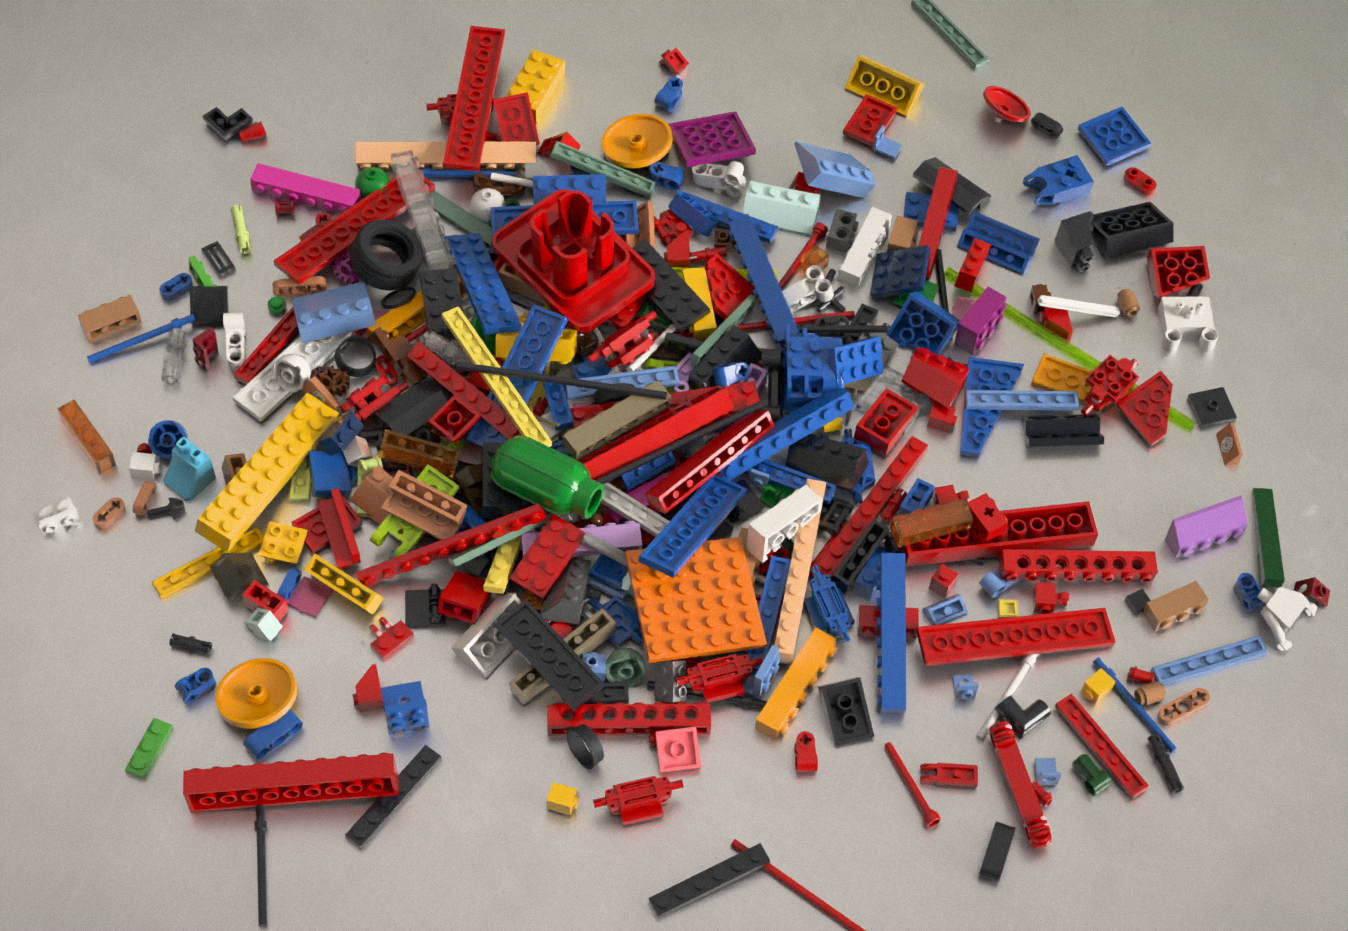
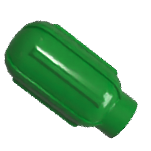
M523 435L507 439L495 451L491 475L496 485L534 505L539 504L542 509L557 515H567L574 512L588 519L599 507L604 494V485L591 479L590 472L581 462Z

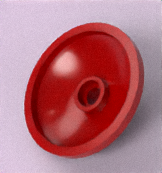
M988 86L984 90V101L997 118L1020 123L1027 121L1031 116V111L1027 104L1011 91L998 86Z

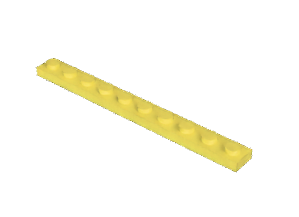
M459 306L442 313V319L473 364L501 368ZM480 373L521 435L530 437L546 446H552V441L508 377Z

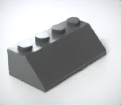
M571 558L543 600L540 615L545 620L579 624L590 579L591 560Z

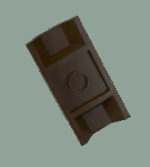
M481 464L465 467L456 473L454 478L460 487L466 504L481 517ZM483 519L486 523H488V522H490V521H493V520H485V519Z

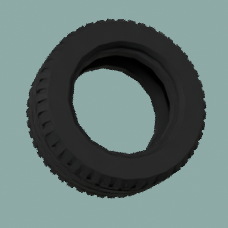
M381 219L368 222L359 230L350 248L349 258L354 272L362 281L373 288L392 291L402 289L412 282L423 262V248L417 236L408 227L393 220ZM380 245L391 249L401 258L403 264L392 265L383 262L374 255L370 246Z

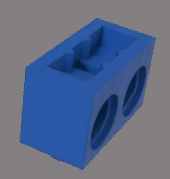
M917 478L900 506L898 518L903 521L920 519L932 499L935 486Z

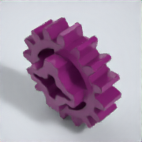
M345 252L343 256L338 257V260L335 259L333 261L334 278H338L339 283L344 281V286H347L348 283L355 284L362 281L354 270H351L352 265L349 253Z

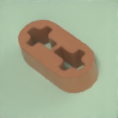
M147 480L143 483L134 501L133 513L145 515L156 493V483Z
M115 497L106 502L93 515L94 526L99 530L108 529L125 513L124 501L121 498ZM100 518H101V519H106V521H105V522H103V521H100V522H99V519H100Z

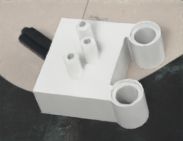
M1201 283L1191 286L1186 297L1161 298L1158 309L1163 334L1162 347L1168 352L1177 350L1182 337H1200L1198 346L1206 352L1213 350L1215 347L1218 332L1214 328L1209 297H1198L1203 289Z

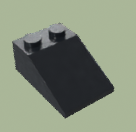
M860 677L818 686L822 707L835 746L875 737Z

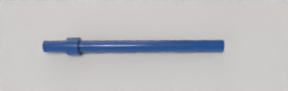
M430 168L415 169L427 179H430V177L474 178L476 173L487 175L488 178H491V173L516 177V171L478 172L469 170H430Z
M191 314L181 319H173L171 323L87 356L89 363L95 362L171 330H179L182 326L196 321L194 315Z
M1099 657L1093 661L1094 665L1098 669L1102 668L1116 681L1114 688L1155 735L1157 733L1160 734L1164 746L1170 753H1173L1177 747L1115 677V672L1111 668L1108 669Z

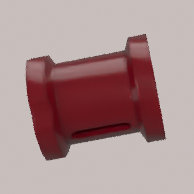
M275 199L276 215L283 213L294 215V199L290 201Z

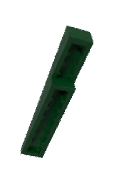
M1253 488L1257 556L1260 559L1262 587L1279 588L1282 587L1285 578L1273 490Z

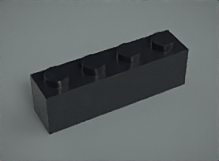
M876 519L871 521L831 577V582H835L837 589L840 588L843 595L849 590L863 567L885 540L890 530Z

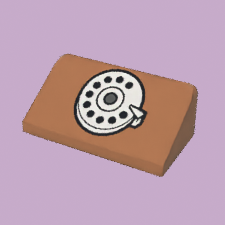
M315 376L302 388L305 393H309L334 410L341 405Z
M1229 423L1218 431L1216 436L1224 465H1237L1243 453L1234 423Z

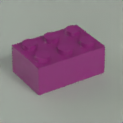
M987 287L959 322L954 344L972 355L977 349L980 350L985 343V338H990L994 332V327L1001 324L1004 318L1002 314L1007 307L1005 305L1007 297Z

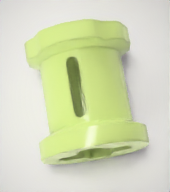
M378 454L374 455L373 458L358 461L360 471L364 477L378 465L383 469L382 461Z

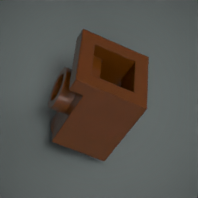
M1032 285L1029 297L1033 314H1039L1042 311L1043 306H1039L1037 301L1040 295L1051 296L1047 285Z

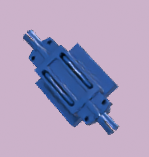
M815 565V568L812 566L810 568L814 576L810 580L812 597L805 598L803 605L813 628H818L835 638L841 637L842 643L849 642L850 638L846 630L850 629V626L854 625L855 621L841 589H837L835 582H831L829 575H821L817 565Z

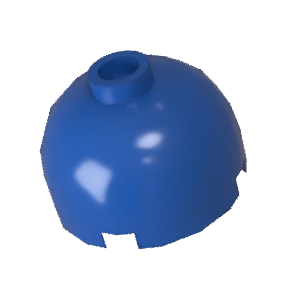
M164 420L151 428L148 444L156 456L171 459L172 449L176 446V442L182 437L188 439V434L180 423L174 420Z

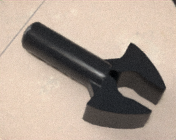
M168 498L169 503L167 506L147 510V516L151 518L169 513L173 516V519H177L185 512V507L175 509L176 506L184 505L183 500Z

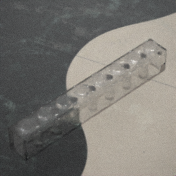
M412 150L391 154V167L416 236L423 248V255L428 269L453 268L455 257L453 253L450 254L449 252L450 244L448 239L445 240L444 238L445 231L443 225H439L440 218L438 212L434 211L433 198H429L428 184H424L423 171L418 168V157H414Z

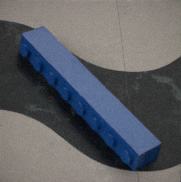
M745 214L728 222L731 228L728 232L731 239L736 240L737 244L734 247L738 255L742 254L743 259H740L743 268L749 271L746 275L750 284L754 283L755 285L753 292L756 298H760L762 302L759 304L763 314L766 313L768 316L765 321L769 329L773 328L774 333L771 334L775 344L779 343L783 349L786 324H790V333L800 334L753 221L749 214Z
M842 387L826 392L774 422L775 427L717 472L716 475L730 481L855 407L849 392Z
M881 553L880 559L876 560V571H880V578L876 579V590H880V597L876 598V609H880V617L876 618V629H880V636L876 637V648H880V656L876 657V667L880 668V675L876 677V687H880V695L876 697V706L880 707V713L904 714L906 711L905 553Z

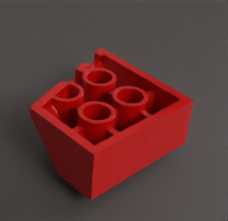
M1205 246L1150 249L1147 256V265L1151 289L1157 298L1210 279Z
M918 347L912 355L901 382L918 393L927 394L930 401L941 403L943 409L948 412L964 387L970 368L962 363L949 360L945 356L934 354L928 349Z

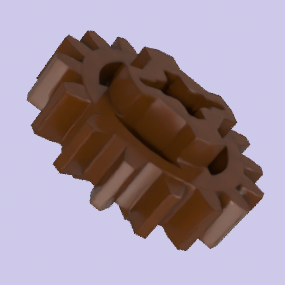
M324 365L323 368L317 366L316 370L312 369L310 379L315 376L334 397L335 395L341 397L342 393H347V389L350 386V376H346V371L341 372V368L334 369L333 365L331 367Z

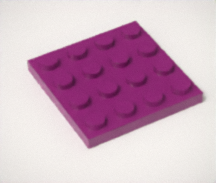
M736 111L668 123L675 144L687 167L756 154V148Z

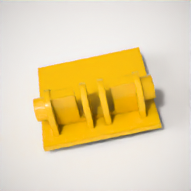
M269 522L259 556L264 557L265 562L268 564H272L275 560L297 564L308 530Z

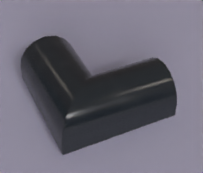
M217 107L203 115V120L225 141L253 123V118L242 108L229 117Z
M1009 695L995 707V710L1004 721L1011 725L1012 730L1019 739L1023 738L1051 715L1048 705L1040 699H1037L1023 710L1012 695Z

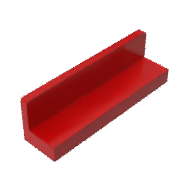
M339 488L331 490V499L320 501L317 504L337 568L340 569L361 563L345 506Z

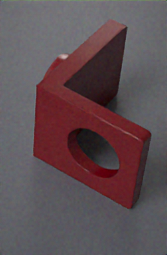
M1313 577L1295 582L1294 591L1299 592L1300 587L1306 584L1307 587L1302 594L1305 597L1311 596L1323 607L1328 606L1330 590L1318 579Z

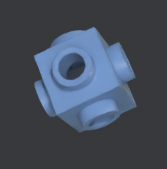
M596 652L583 653L582 660L602 682H605L607 655H600Z

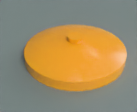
M633 114L612 123L605 130L601 145L604 156L612 164L623 168H641L662 159L670 150L673 139L670 126L662 118L651 114Z
M270 658L248 660L232 668L221 679L215 694L216 706L223 719L233 726L249 729L263 727L277 721L288 712L296 699L297 683L291 669L278 660Z

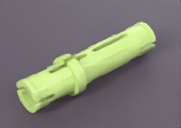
M234 205L230 210L236 232L235 240L238 242L239 252L241 254H248L251 251L248 239L250 236L246 230L242 207L239 205L238 209V205Z

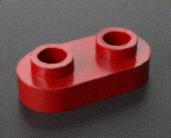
M1131 167L1126 169L1123 179L1125 183L1141 194L1152 195L1155 192L1156 181L1141 170Z

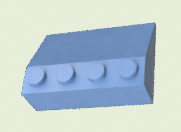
M797 141L794 143L808 186L864 198L876 186L872 172L851 154Z
M364 281L292 299L302 343L376 325Z

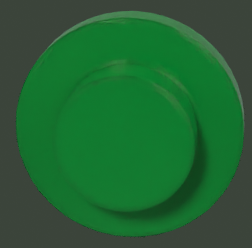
M273 297L268 301V309L273 314H281L286 309V301L282 297Z

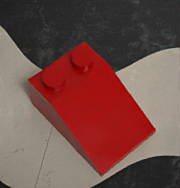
M886 388L856 425L853 438L870 444L871 449L886 457L917 411L918 406Z

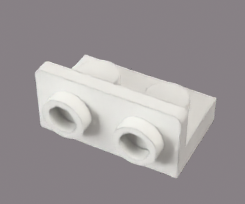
M70 498L33 512L42 534L53 532L57 528L73 524L79 520L77 510Z

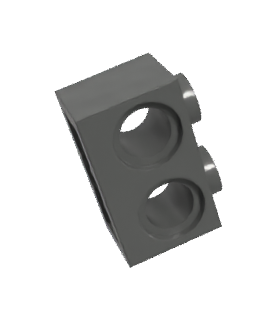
M836 209L827 236V248L847 252L848 247L853 245L855 236L852 234L857 232L859 222L856 221V213Z

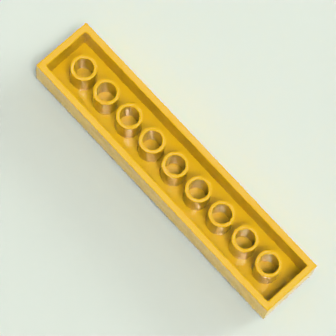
M306 393L200 515L196 523L195 532L228 553L305 462L309 451L316 449L319 445L318 441L337 420L339 413L314 396Z

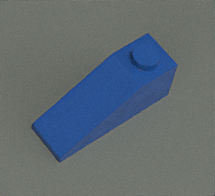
M881 546L863 567L854 585L853 593L871 601L877 591L876 579L880 578V571H876V560L880 559L881 553H890L889 550Z

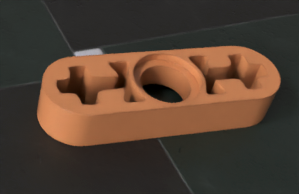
M313 276L300 285L292 279H279L272 283L274 295L282 297L326 291L327 285L324 277Z
M1196 688L1162 706L1158 712L1157 719L1162 725L1170 726L1204 708L1210 699V695L1207 690ZM1197 696L1204 698L1203 701L1201 699H1198L1194 702V704L1192 702L1196 699ZM1179 703H1185V704H1187L1188 707H1189V710H1187V711L1181 710V709L1178 707V704H1179ZM1164 713H1165V714H1170V713H1172V715H1171L1170 718H1169L1168 716H1167V717H1164V716H1163Z

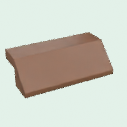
M646 201L637 207L639 234L619 235L631 248L646 239L655 249L653 203Z
M398 470L389 485L391 492L381 509L439 540L456 535L460 530L467 505Z

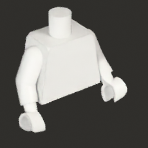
M1279 587L1274 595L1263 588L1257 596L1266 604L1260 613L1273 631L1275 639L1278 640L1276 648L1280 651L1288 650L1292 643L1284 638L1285 633L1303 609L1305 614L1310 617L1311 613L1314 616L1317 606L1309 602L1302 593Z

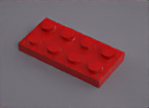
M552 514L510 576V580L544 600L581 545L585 532L556 514Z

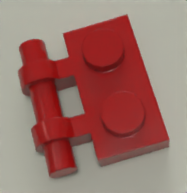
M670 209L660 213L659 218L661 220L654 216V230L659 233L660 239L667 246L673 241V238L676 239L685 231H689V238L694 236V231L689 224Z

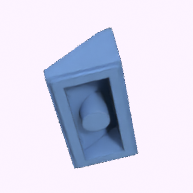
M961 594L953 595L923 608V612L931 625H940L968 613Z

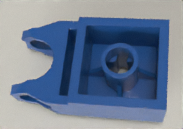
M1078 155L1039 167L1023 179L1024 186L1037 187L1042 190L1035 196V205L1062 204L1090 195L1094 183Z

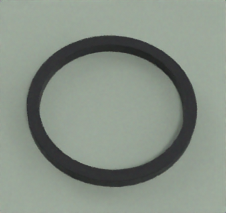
M410 286L394 290L381 300V306L384 309L400 307L415 297L416 290ZM405 290L413 291L406 300L394 305L384 304L389 297Z

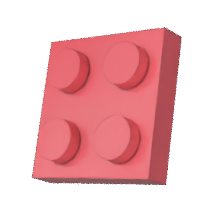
M696 727L655 731L660 773L701 768Z

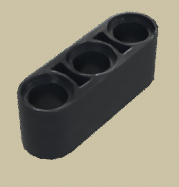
M995 822L979 872L980 876L999 882L1015 833V827Z

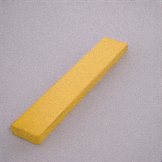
M258 527L244 533L228 553L217 547L153 580L152 585L160 598L164 599L260 549L264 537Z

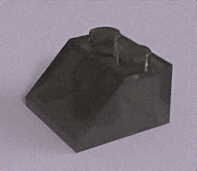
M251 552L224 553L210 567L215 579L223 590V594L228 600L242 599V594L254 580L265 587L269 585Z

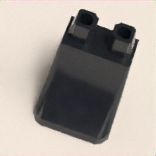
M1092 211L1061 220L1055 237V242L1070 267L1076 266L1079 272L1088 270L1090 268L1088 262L1094 257L1091 252L1093 243L1090 236V227L1094 219Z

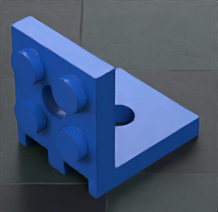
M421 681L381 688L389 735L393 734L392 731H401L405 729V732L412 731L413 727L419 728L424 725L425 728L429 727L427 703L423 696Z

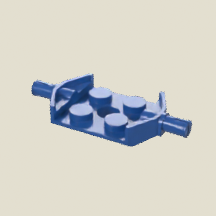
M845 429V440L842 442L865 448L869 464L853 492L844 490L854 494L855 504H858V501L861 504L863 502L861 493L874 486L876 481L870 444L856 440L852 436V429Z

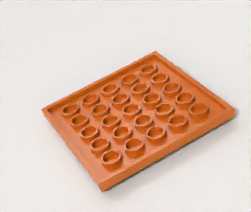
M741 537L705 541L674 578L638 562L639 555L645 549L625 551L626 564L648 663L766 647L767 642Z

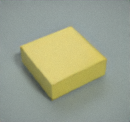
M998 599V619L1018 617V600Z

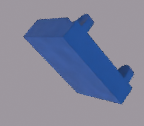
M309 451L306 463L307 467H309L312 496L332 497L331 490L339 488L340 494L344 497H349L352 493L351 485L358 483L356 467L347 465L344 453L340 452L330 456L327 451Z

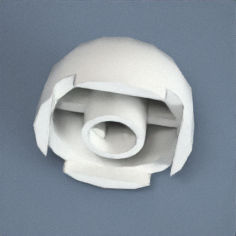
M492 188L478 190L470 201V212L473 216L489 225L491 207H504V197L500 192Z
M297 354L283 355L272 365L274 379H278L281 382L280 386L288 392H298L310 380V366L303 357Z

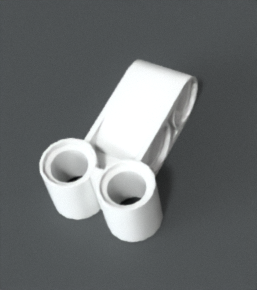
M732 161L728 166L706 163L692 167L694 182L697 186L726 190V193L731 197L741 196L746 183V178L742 175L744 166L741 163Z
M810 266L806 271V278L782 291L791 313L816 299L828 302L833 298L834 292L831 283L824 278L822 269L819 266Z
M243 312L223 313L224 329L226 332V356L229 367L237 370L245 361V320ZM233 340H239L237 344L231 343ZM234 357L240 358L238 361H232Z

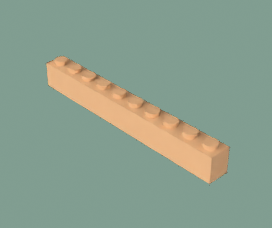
M356 142V165L360 169L378 167L386 170L389 167H396V169L404 170L411 166L414 169L432 167V169L440 170L443 169L447 142ZM485 142L480 167H486V169L490 170L504 167V169L511 170L515 169V167L525 169V163H536V142Z
M807 479L806 485L822 498L823 504L826 482ZM821 511L804 527L799 525L797 529L775 640V646L780 648L779 656L781 659L779 663L792 665Z

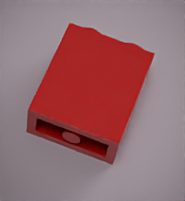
M456 571L439 597L437 613L475 624L491 598L492 592L484 591L486 580Z

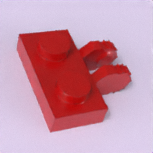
M382 616L379 619V623L386 632L382 634L373 624L369 629L377 638L370 644V647L384 661L412 639L414 633L401 620L394 626H391Z

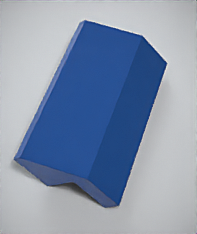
M973 211L967 228L963 229L957 246L969 251L974 238L991 244L987 259L1024 274L1036 251L1040 238Z

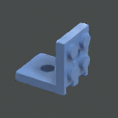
M772 645L759 670H752V675L748 677L746 682L742 683L744 695L760 700L762 693L767 692L771 683V677L776 676L780 667L778 666L781 659L779 647ZM744 650L730 652L729 655L736 654L737 656H741L745 654L747 655V652Z

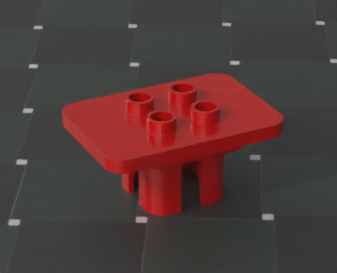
M561 189L553 192L497 230L492 237V247L495 254L555 313L567 317V325L572 330H577L578 333L591 332L648 292L655 283L653 268L614 231L613 220L605 212L601 214L600 218L592 210V200L581 191Z

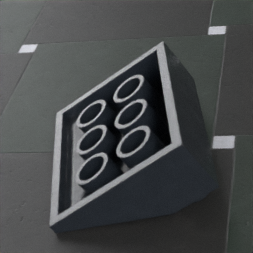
M1151 202L1094 214L1090 227V232L1099 250L1106 257L1110 258L1124 253L1130 254L1137 250H1148L1150 247L1165 246L1168 243L1174 242V223Z
M483 442L481 453V519L496 520L534 505L502 489L492 479V460L495 451L502 444L497 442Z

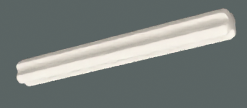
M1040 295L1037 299L1038 305L1109 317H1118L1120 315L1119 307L1046 295Z

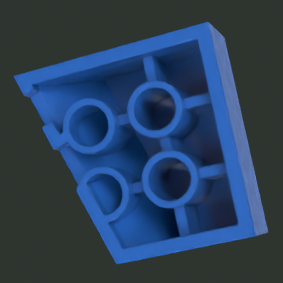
M915 291L908 296L886 335L897 342L898 345L916 349L918 347L925 348L939 355L954 336L961 320Z

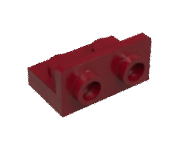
M211 327L192 339L194 346L192 349L195 353L194 360L199 367L203 366L206 370L210 369L209 359L218 352L216 333Z

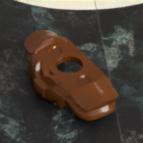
M476 173L474 176L473 186L480 189L492 188L500 192L501 195L510 196L523 195L525 192V187L521 185L490 180L487 175L482 173ZM500 184L503 185V187H494V185Z

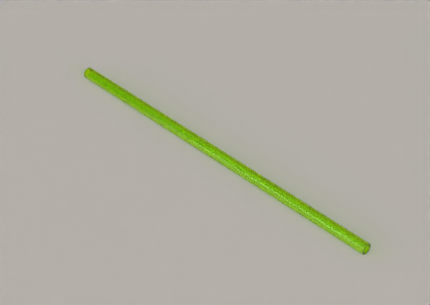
M950 267L944 273V275L955 282L959 274ZM975 283L972 292L980 297L985 289ZM1005 302L1007 307L1004 313L1093 369H1096L1101 364L1100 361ZM1134 384L1128 391L1131 392L1132 390L1137 388L1138 385ZM1170 406L1169 417L1192 430L1196 422Z

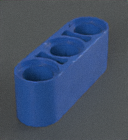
M678 190L668 205L672 212L703 236L709 237L719 222L716 216L683 191Z
M289 709L277 721L260 727L244 740L243 745L256 760H260L302 728L303 722Z

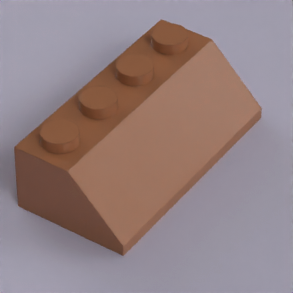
M379 465L376 466L363 479L350 499L352 503L359 506L361 510H364L379 525L389 514L383 511L381 507L391 492L389 485L393 477ZM399 530L398 533L403 534L404 530Z

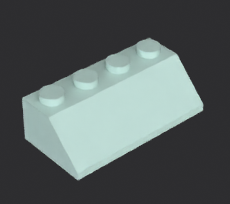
M750 181L743 214H749L751 217L776 225L779 230L812 236V228L817 217L820 195Z

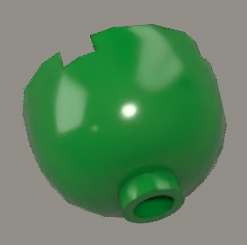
M367 167L357 175L355 188L360 189L362 200L372 192L382 189L390 179L382 169Z

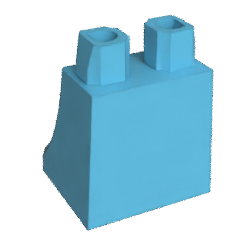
M182 437L172 449L171 462L163 481L168 488L182 499L190 501L215 480L216 476L210 456L188 439Z

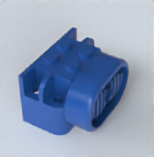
M786 324L783 353H785L783 364L785 369L784 412H793L826 392L841 387L844 388V380L841 377L844 366L840 368L838 374L839 386H837V379L830 368L829 348L843 345L840 337H820L816 334H807V328L802 329V334L790 333V324Z

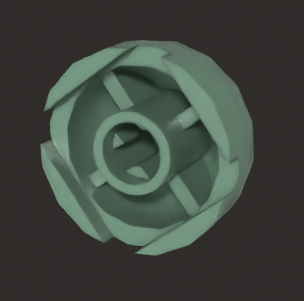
M624 647L614 650L606 662L605 673L607 679L611 683L628 682V687L639 684L642 681V677L646 674L644 658L633 648Z

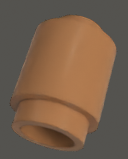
M1123 289L1117 294V302L1123 315L1128 317L1135 316L1140 310V306L1134 292L1130 289Z
M1158 681L1139 686L1134 691L1136 701L1144 706L1163 700L1166 694L1164 685Z

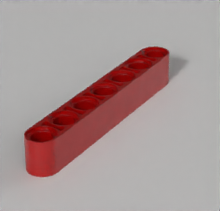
M939 167L919 242V246L928 244L930 248L926 280H930L958 170Z

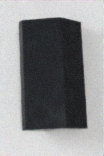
M934 157L923 161L913 172V177L933 190L939 167L952 168ZM958 173L951 203L970 215L976 207L981 209L991 198V195Z
M429 376L373 412V415L383 429L388 427L398 442L427 423L454 395Z
M1084 414L1022 416L1025 443L1029 447L1104 445V436L1100 433V417L1097 414H1088L1087 416H1084Z

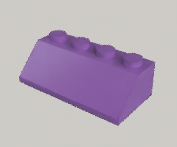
M1240 495L1173 519L1165 540L1175 557L1188 556L1193 551L1205 550L1215 543L1221 544L1229 538L1242 536L1248 525L1242 496Z

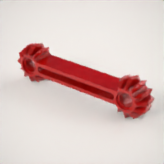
M1007 721L997 722L989 728L992 747L998 756L1029 844L1033 849L1043 848L1051 844L1052 841L1049 825L1042 812L1011 725Z

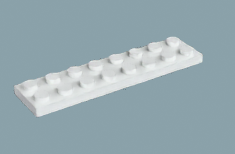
M354 331L307 343H302L300 336L233 397V401L262 422L293 393L283 389L280 386L281 382L273 377L272 365L280 357L286 354H297L307 361L311 371L312 369L316 370L317 366L322 367L335 355L337 347L343 340L354 336Z

